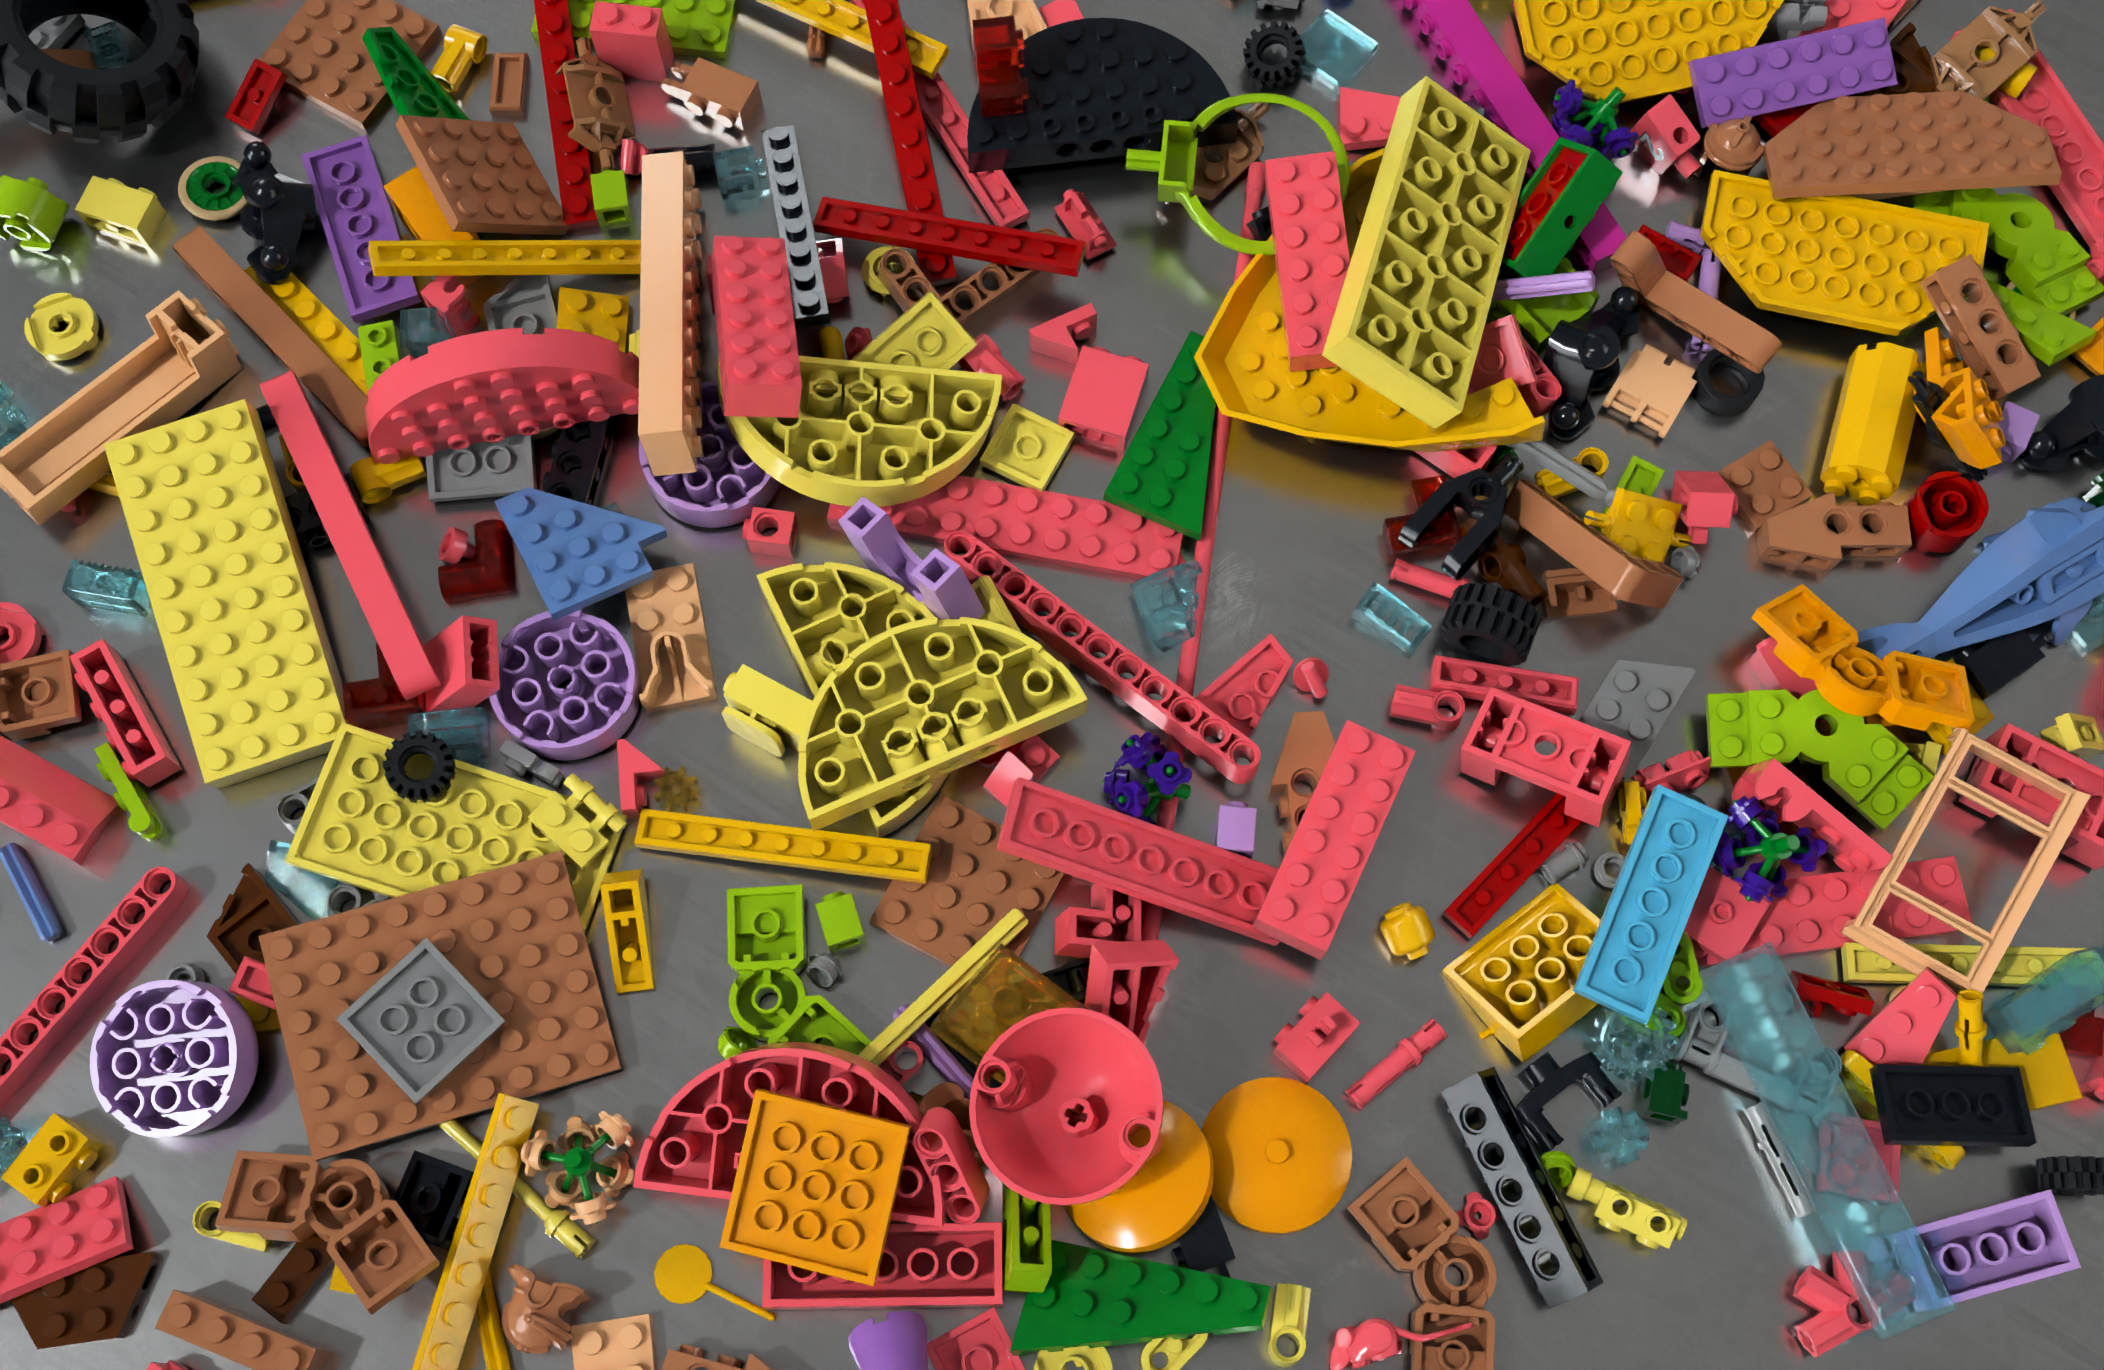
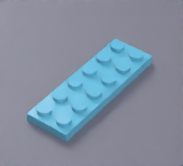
M1660 784L1654 787L1572 992L1639 1023H1648L1725 827L1728 815Z

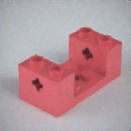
M1491 687L1461 747V773L1495 786L1501 772H1506L1566 796L1565 815L1599 828L1627 769L1632 741ZM1541 741H1549L1555 745L1556 751L1550 755H1542L1536 751L1535 746Z
M2010 723L2005 724L1989 736L1985 741L2075 790L2091 795L2068 836L2061 853L2094 870L2103 867L2104 770ZM1979 756L1966 781L1969 785L2047 826L2061 803V800ZM1960 795L1958 802L1990 818L1998 815L1963 795Z

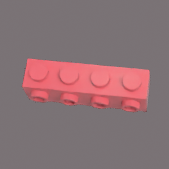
M102 638L69 656L77 671L74 677L82 690L89 693L93 701L89 703L96 717L105 723L108 729L105 735L112 747L121 753L124 759L121 765L132 781L138 779L149 788L181 770L182 768L120 653Z

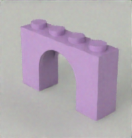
M864 496L838 520L865 566L871 571L903 586L906 592L916 598L917 601L922 602L935 617H938V620L960 619V617L980 619L986 612L960 565L936 548L924 560L919 558L899 535L888 514Z

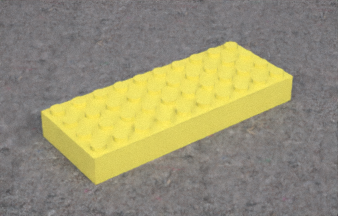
M1425 76L1400 98L1322 356L1436 429L1460 414L1463 410L1531 150L1432 79Z
M245 399L104 444L205 784L222 789L330 752L341 723L355 726V722L258 411Z

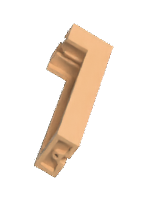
M178 290L147 313L145 317L154 332L153 336L0 450V488L11 499H14L39 526L111 471L104 444L176 421L242 370L236 357L239 351L228 339L231 336L230 332L218 319L211 321L206 316L208 314L206 309L196 298L193 297L189 300Z

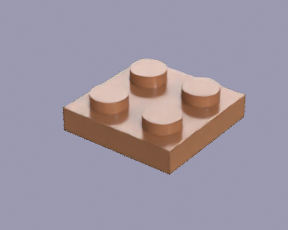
M1772 440L1717 471L1737 495V513L1752 533L1757 532L1767 518L1797 507L1810 500L1813 496V493Z

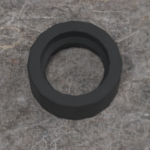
M1714 349L1707 353L1696 369L1693 379L1697 383L1693 389L1695 396L1702 406L1711 412L1725 416L1735 415L1747 410L1763 389L1765 375L1763 370L1760 374L1754 373ZM1717 365H1727L1736 368L1747 379V391L1741 396H1729L1721 393L1710 382V370Z

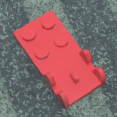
M1775 758L1749 766L1733 788L1732 803L1743 796H1746L1748 799L1754 796L1758 800L1762 799L1765 804L1764 810L1772 809L1777 813L1778 818L1776 822L1778 824L1785 821L1793 822L1799 828H1810L1812 834L1817 839H1823L1827 842V851L1835 857L1833 859L1835 864L1848 873H1862L1884 869L1893 858L1890 853Z

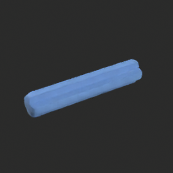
M15 842L0 849V858L41 940L51 942L61 937L63 929L22 847Z

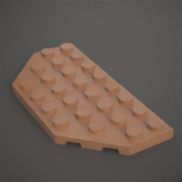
M1952 90L1890 95L1875 94L1872 96H1840L1836 99L1818 102L1769 140L1764 146L1765 153L1763 154L1773 199L2059 185L2062 176L2047 129L1969 93Z

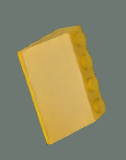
M1558 883L1550 885L1442 969L1443 974L1497 1039L1518 1059L1525 1063L1598 1005V1003L1572 992L1601 920Z

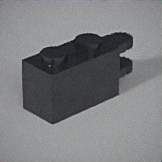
M2032 626L1985 640L1986 644L1979 649L1972 644L1955 657L1959 662L1957 665L1965 666L1967 680L1984 701L2042 660L2045 654L2040 649L2054 639L2050 632L2042 634L2033 642L2026 633L2035 627Z
M1210 1195L1203 1213L1195 1224L1175 1240L1177 1247L1172 1249V1253L1178 1267L1201 1272L1215 1268L1218 1275L1231 1278L1226 1264L1234 1261L1236 1258L1212 1195Z

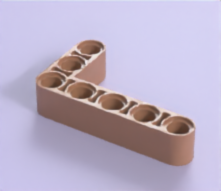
M1041 228L1035 231L1037 233L1060 236L1051 228ZM892 248L883 254L878 269V276L904 313L916 303L908 297V291L918 290L924 296L931 290L958 322L964 326L1041 271L1025 268L1023 272H1016L1009 265L991 262L940 297L910 255L900 248ZM895 262L900 264L904 271L900 274H893L887 269L886 265ZM986 279L993 280L997 283L999 289L989 291L983 286L982 281ZM959 298L967 299L972 308L962 310L957 307L955 300Z
M1631 231L1610 257L1609 261L1622 286L1634 289L1638 295L1639 303L1754 373L1760 374L1781 348L1782 342L1774 334L1669 272L1656 246L1639 232Z
M1518 478L1507 496L1504 510L1506 515L1609 593L1623 601L1664 609L1684 580V577L1679 572L1664 563L1632 556L1593 526L1586 525L1582 518L1543 489L1526 479Z

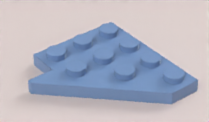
M530 487L495 501L496 507L553 621L654 578L653 570L641 548L667 537L666 529L663 525Z

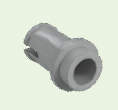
M1578 841L1572 844L1567 842L1564 844V850L1539 866L1543 876L1550 884H1556L1558 880L1577 867L1583 869L1586 866L1585 862L1589 860V855Z

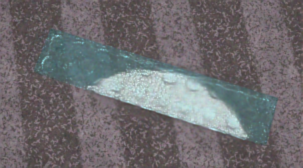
M1768 942L1700 971L1698 974L1878 1339L1884 1340L1957 1310L1772 943Z

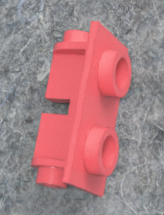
M1073 188L1067 190L1063 194V203L1055 206L1054 210L1072 238L1085 241L1086 251L1084 256L1087 261L1116 247V242L1084 193L1075 191Z
M1687 750L1666 759L1665 764L1670 771L1666 772L1658 762L1637 770L1636 775L1632 776L1631 779L1639 781V787L1645 788L1648 803L1654 787L1658 784L1677 793L1687 789H1696L1709 780L1711 758L1709 756L1703 758L1698 750L1694 752Z

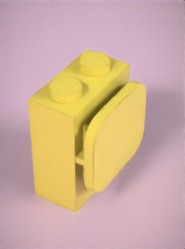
M742 664L737 673L732 672L723 687V691H725L723 695L728 706L722 711V716L727 727L741 738L775 756L782 757L785 752L784 745L798 752L802 726L812 700Z

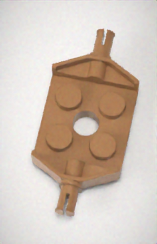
M2036 0L2024 13L2021 11L2015 13L1994 6H1989L1931 58L1930 67L1936 84L1935 92L1945 90L1964 91L1985 100L2028 60L2036 57L2038 49L2031 26L2039 16L2047 11L2044 4L2041 6L2042 2ZM1981 46H1988L1993 49L1995 56L1988 61H1982L1976 57L1975 50Z
M579 38L576 40L579 57L564 62L556 71V75L564 73L574 127L568 133V137L590 151L597 153L600 158L601 171L616 170L613 153L621 150L622 139H636L623 75L617 69L599 60L598 56L592 55L588 38L586 40L585 38ZM596 94H598L599 97L607 104H604L601 101H599Z
M1257 103L1246 112L1235 109L1238 119L1235 143L1197 147L1192 195L1214 200L1249 167L1250 163L1256 161L1263 154L1265 144L1258 129L1257 121L1269 112L1267 103ZM1209 153H1217L1222 157V160L1218 163H1211L1205 159V156Z

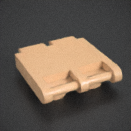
M1646 344L1642 351L1635 348L1602 406L1607 409L1611 406L1630 416V421L1636 424L1639 421L1658 431L1657 436L1664 439L1697 383L1696 380L1691 378L1696 369L1675 358L1671 365L1668 366L1664 364L1668 355Z

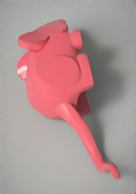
M1378 1317L1368 1319L1356 1328L1353 1326L1342 1327L1336 1333L1335 1346L1330 1360V1370H1344L1351 1365L1353 1369L1363 1368L1370 1365L1371 1360L1373 1362L1382 1361L1403 1353L1401 1337L1417 1342H1426L1468 1329L1473 1324L1467 1323L1424 1335L1410 1332L1395 1326L1389 1320Z

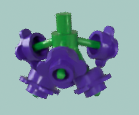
M1572 79L1568 81L1565 87L1562 86L1557 89L1553 102L1557 112L1552 116V126L1560 137L1562 136V138L1594 148L1609 161L1613 158L1625 157L1635 149L1634 143L1639 139V134L1637 132L1631 133L1628 127H1620V121L1617 120L1619 103L1626 96L1622 89L1616 86L1606 99L1600 97L1597 102L1582 99V89L1575 87V80ZM1580 106L1586 107L1585 111L1578 114ZM1589 117V123L1583 128L1581 120ZM1601 131L1600 137H1592L1591 134H1597Z
M1147 732L1141 737L1137 734L1132 735L1123 743L1121 747L1123 755L1118 759V762H1115L1113 771H1106L1102 784L1104 785V793L1110 794V804H1116L1117 812L1156 825L1157 823L1149 815L1161 799L1169 801L1173 796L1182 799L1189 798L1191 786L1183 783L1190 782L1192 771L1181 764L1178 753L1174 751L1166 752L1165 745H1160L1161 739L1158 735ZM1129 763L1134 769L1147 770V775L1151 779L1149 782L1130 781V771L1120 769V766Z
M1743 796L1739 800L1733 801V805L1728 810L1731 816L1726 822L1728 825L1735 823L1740 830L1745 829L1746 838L1744 839V844L1747 847L1744 848L1738 838L1729 839L1728 834L1722 832L1713 855V860L1717 867L1723 868V873L1726 877H1732L1733 869L1744 866L1746 855L1761 853L1766 860L1760 863H1752L1742 879L1735 877L1734 881L1741 887L1739 893L1745 897L1746 901H1754L1759 904L1763 898L1772 903L1774 899L1769 896L1770 894L1781 898L1788 891L1784 885L1786 871L1780 865L1781 860L1789 858L1793 863L1801 864L1803 871L1813 872L1817 868L1816 862L1820 856L1826 854L1828 845L1825 840L1817 839L1812 834V830L1807 827L1800 828L1796 835L1787 836L1784 833H1780V827L1776 822L1778 818L1777 813L1772 809L1764 810L1758 804L1760 800L1754 796L1750 799Z

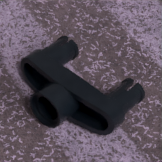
M1546 1052L1521 1072L1533 1089L1518 1103L1515 1109L1526 1130L1544 1154L1550 1152L1564 1139L1542 1114L1543 1106L1575 1081H1582L1599 1102L1602 1109L1622 1095L1600 1068L1602 1063L1593 1052L1585 1054L1561 1068L1549 1052Z

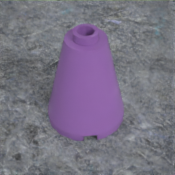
M911 1311L886 1313L887 1321L875 1324L873 1318L868 1319L855 1327L848 1336L850 1352L860 1370H928L927 1326L919 1313Z

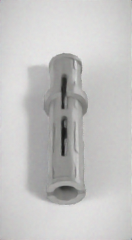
M1766 1100L1744 1109L1743 1111L1746 1113L1759 1140L1756 1145L1759 1151L1764 1150L1778 1182L1795 1213L1796 1219L1819 1210L1785 1142L1788 1137L1785 1131L1780 1132ZM1764 1125L1766 1126V1128H1767V1130H1768V1132H1769V1134H1770V1136H1771V1139H1770V1137L1768 1136V1134H1767V1132H1766V1130H1765V1128H1764ZM1782 1163H1784V1165H1785V1167H1786V1169H1787V1171H1788V1173H1789V1175H1790V1177H1791V1179H1792V1181H1793V1183H1794V1185H1795V1187H1796V1189H1797V1191H1798L1799 1194L1796 1193L1795 1188H1794V1186H1793V1184H1792V1182H1791V1180H1790V1178H1789V1176H1788V1174H1787V1172H1786V1170H1785V1168H1784V1166H1783Z

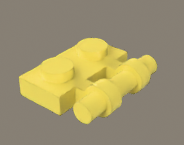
M572 773L563 782L573 792L567 800H564L554 791L528 816V819L583 870L609 845V841L600 832L608 825L618 834L626 827L627 823L618 815L619 810L612 803L607 805L594 792L595 787L587 780L583 782L577 775ZM583 803L597 815L591 823L576 811Z

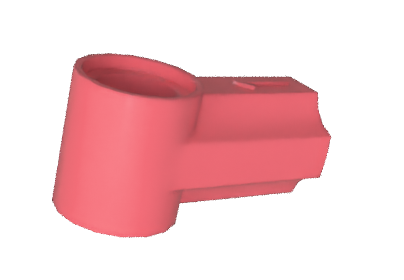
M981 333L974 339L977 345L961 358L958 364L967 372L1002 375L999 398L1003 402L1008 399L1010 400L1025 384V378L1002 357L996 343L988 335Z
M1396 684L1390 717L1433 725L1437 730L1449 732L1459 726L1465 711V702L1460 694L1452 690H1445L1439 693ZM1442 705L1451 706L1455 710L1456 715L1453 717L1442 716L1438 708Z

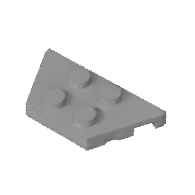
M526 275L521 280L515 278L505 286L501 293L493 295L482 304L489 331L523 328V334H544V328H556L557 310L548 275Z
M1621 659L1615 661L1579 721L1632 741L1628 766L1621 780L1632 778L1695 674V669Z

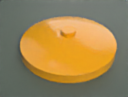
M1258 1078L1231 1089L1214 1105L1208 1114L1201 1131L1208 1141L1214 1162V1180L1211 1195L1216 1207L1233 1222L1249 1230L1264 1234L1293 1233L1308 1228L1320 1221L1341 1199L1352 1170L1351 1140L1339 1112L1317 1090L1288 1078Z
M1163 1100V1120L1160 1131L1163 1137L1162 1148L1156 1156L1147 1161L1132 1180L1105 1198L1085 1204L1065 1205L1075 1224L1090 1239L1106 1248L1120 1252L1138 1253L1164 1247L1186 1233L1198 1220L1208 1203L1214 1180V1162L1210 1146L1196 1122L1185 1111L1170 1102ZM1145 1128L1139 1129L1133 1136V1146L1143 1147L1147 1145L1151 1139V1131Z

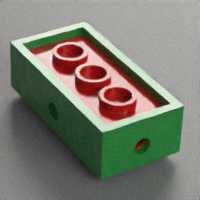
M1559 137L1519 194L1500 269L1514 278L1554 274L1556 267L1573 248L1575 240L1582 230L1593 220L1601 203L1614 190L1616 182L1623 172L1598 150Z

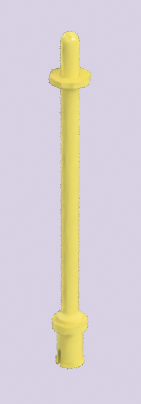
M456 1119L439 1124L445 1132L478 1160L482 1143ZM517 1175L512 1193L544 1221L545 1234L550 1238L556 1237L575 1254L577 1259L582 1258L586 1254L584 1252L585 1248L589 1251L596 1239L586 1233L573 1220H570L569 1216L571 1213L567 1209L555 1210L547 1206L545 1200Z

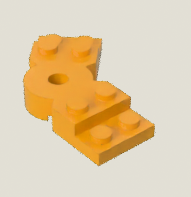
M1804 584L1757 608L1752 616V619L1778 642L1773 653L1799 677L1814 680L1823 698L1832 706L1845 713L1856 716H1871L1878 713L1890 724L1926 731L1932 722L1968 730L1975 721L1965 666L1896 650L1885 655L1882 660L1874 654L1856 647L1859 642L1857 631Z

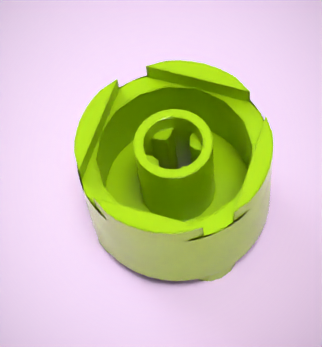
M2 175L0 176V237L8 241L9 237L12 236L21 240L19 246L35 251H48L56 239L68 212L69 204L48 192V185L39 179L29 177L27 181Z

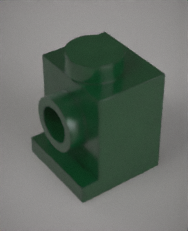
M1659 1062V1066L1655 1065L1646 1071L1639 1116L1673 1124H1679L1687 1119L1688 1111L1681 1110V1106L1685 1107L1687 1103L1689 1084L1685 1083L1686 1072L1682 1071L1683 1067L1681 1065L1671 1062Z

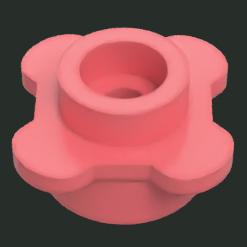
M1471 1192L1466 1197L1467 1203L1463 1209L1456 1212L1459 1216V1226H1466L1473 1231L1475 1238L1485 1239L1489 1236V1228L1495 1221L1500 1219L1498 1206L1482 1199L1480 1193ZM1475 1212L1481 1214L1480 1219L1474 1217Z

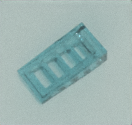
M1373 582L1352 615L1354 619L1411 656L1432 628V625L1376 582ZM1374 601L1380 604L1375 613L1369 610ZM1388 609L1393 613L1388 618V620L1384 622L1381 619V617ZM1401 617L1405 621L1399 630L1396 631L1392 627L1398 618ZM1413 625L1417 630L1408 641L1403 636L1410 626Z

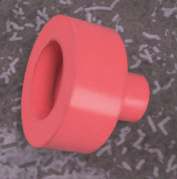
M450 527L442 539L439 548V559L456 565L462 557L471 560L475 555L476 547L467 544L468 533L458 528Z

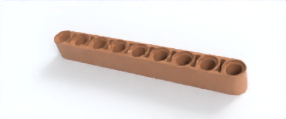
M198 225L172 245L173 250L289 371H294L299 382L363 448H366L369 445L365 416V404H367L368 398L201 226Z

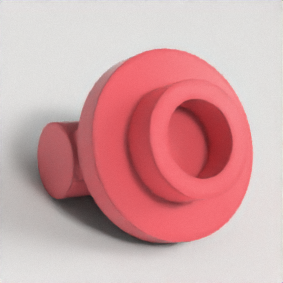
M622 139V148L618 157L620 170H624L625 175L638 176L642 174V155L648 153L647 148L635 140Z
M855 327L847 335L844 346L850 360L873 341L869 328Z
M1309 657L1300 661L1293 671V681L1296 686L1302 691L1313 692L1316 698H1322L1328 693L1325 683L1329 677V670L1324 661L1316 657Z

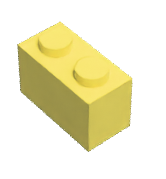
M92 176L74 209L88 227L147 246L150 245L166 214L165 209L157 200V195L143 187L134 189L117 179L108 178L105 180L96 176Z

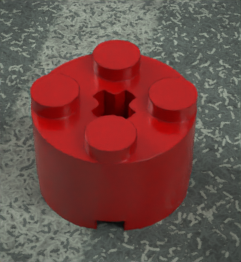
M1941 471L1929 476L1907 499L1904 505H1907L1911 539L1918 550L1938 553L1954 551L1963 546L1981 528L1989 511V503L1983 488L1974 480L1970 482L1961 477V473L1955 471Z

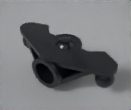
M255 141L246 146L244 159L235 177V183L242 188L244 198L250 203L241 211L240 225L249 236L261 241V245L247 256L248 263L263 282L270 285H279L286 282L290 276L305 231L314 230L315 228L314 189L311 182H301L279 174L270 162L272 154L269 147L262 142Z
M1622 286L1617 288L1612 293L1610 302L1602 309L1572 322L1560 320L1551 334L1543 362L1547 367L1553 369V375L1562 387L1560 397L1551 407L1550 421L1551 432L1560 440L1574 439L1596 420L1588 398L1592 391L1604 390L1613 385L1617 380L1620 372L1618 358L1621 348L1620 340L1639 333V299L1636 291L1631 287Z
M2104 375L2090 378L2071 390L2068 395L2070 403L2041 431H2036L2032 434L2026 449L2019 455L2023 465L2035 470L2062 471L2070 455L2082 450L2094 458L2104 460Z

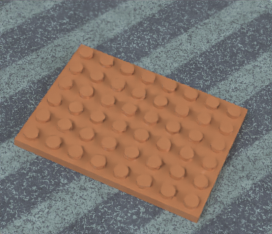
M562 850L258 936L313 1161L323 1160L492 1109L495 1106L498 1093L525 1099L622 1069ZM427 938L507 1023L417 1105L336 1018Z

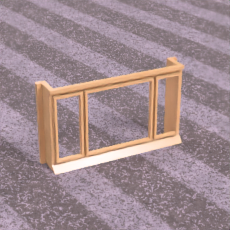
M1954 727L1947 739L1953 743L1891 853L1893 858L1881 871L1857 917L1847 920L1840 934L1916 976L1928 967L1957 995H1959L1960 991L1967 989L1977 990L1983 994L2091 795L2075 790L1967 732L1968 730L1964 728ZM1970 751L2061 800L2049 825L2045 826L1955 777L1954 775L1966 753ZM1947 788L2041 838L1990 932L1983 930L1896 882ZM1889 893L1983 944L1966 976L1872 925Z

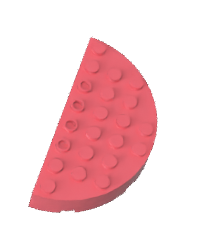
M523 328L498 329L472 333L435 343L427 347V354L416 359L408 355L390 366L374 381L367 393L368 402L365 404V416L371 456L375 463L391 464L399 461L400 458L410 456L426 457L434 454L435 451L450 448L461 450L469 447L470 444L485 441L495 443L504 440L505 437L520 434L530 436L539 433L540 430L555 427L565 429L572 427L575 423L589 420L600 422L607 420L610 416L624 413L629 415L638 414L639 358L631 351L628 353L620 351L618 343L589 333L556 328H544V334H523Z
M807 1042L772 1043L754 1047L721 1061L689 1081L673 1096L659 1114L658 1120L642 1146L633 1183L634 1188L730 1200L755 1090L760 1088L911 1125L912 1128L891 1220L942 1227L949 1218L944 1208L940 1166L938 1167L937 1174L931 1176V1183L913 1145V1137L924 1117L916 1101L896 1080L871 1062L832 1046ZM923 1133V1141L930 1147L928 1137Z

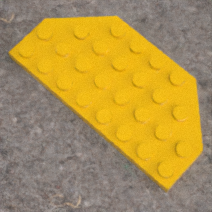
M1514 0L1525 56L1565 83H1568L1570 79L1575 80V87L1581 88L1583 95L1593 102H1597L1600 97L1606 99L1617 86L1626 93V96L1619 103L1622 104L1692 89L1693 85L1688 62L1754 47L1767 28L1766 25L1784 0Z
M1713 170L1700 236L1758 309L1898 336L1937 313L1920 285L1923 280L1936 271L1970 254L1983 270L1989 223L1848 195L1773 199L1769 180Z

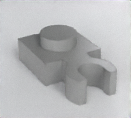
M508 738L505 739L499 748V752L506 759L504 765L520 776L527 772L536 778L539 777L555 788L558 787L564 778V775L560 773V769L539 759L536 754Z

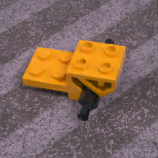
M1935 327L1924 331L1927 380L1921 371H1915L1911 374L1913 377H1908V382L1913 386L1914 391L1912 400L1917 413L1925 423L1929 440L1935 446L1946 450L1957 468L1970 472L1975 481H1981L1985 479L1984 476L1988 475L1985 468L2002 463L2001 447L2006 445L2004 434L1999 427V421L2003 420L2002 409L1997 400L1991 401L1989 398L1988 387L1984 379H1977L1965 361L1958 359L1956 347L1952 339H1946L1940 329Z

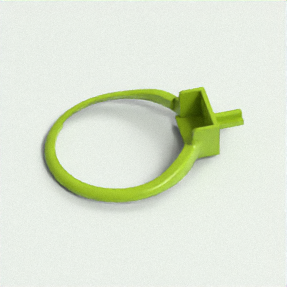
M1249 93L1222 99L1207 107L1193 122L1164 120L1161 151L1127 149L1126 170L1159 172L1157 201L1181 203L1190 218L1205 235L1226 248L1244 254L1275 255L1273 240H1250L1229 232L1211 217L1197 195L1192 197L1198 138H1195L1198 131L1204 132L1216 118L1225 112L1242 105L1262 102L1289 106L1304 113L1322 128L1333 151H1335L1342 205H1344L1350 181L1349 160L1339 134L1331 123L1314 108L1284 95Z

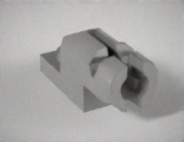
M1784 0L1766 25L1767 28L1758 41L1777 42L1786 40L1788 30L1811 31L1817 28H1824L1828 6H1825L1827 0Z

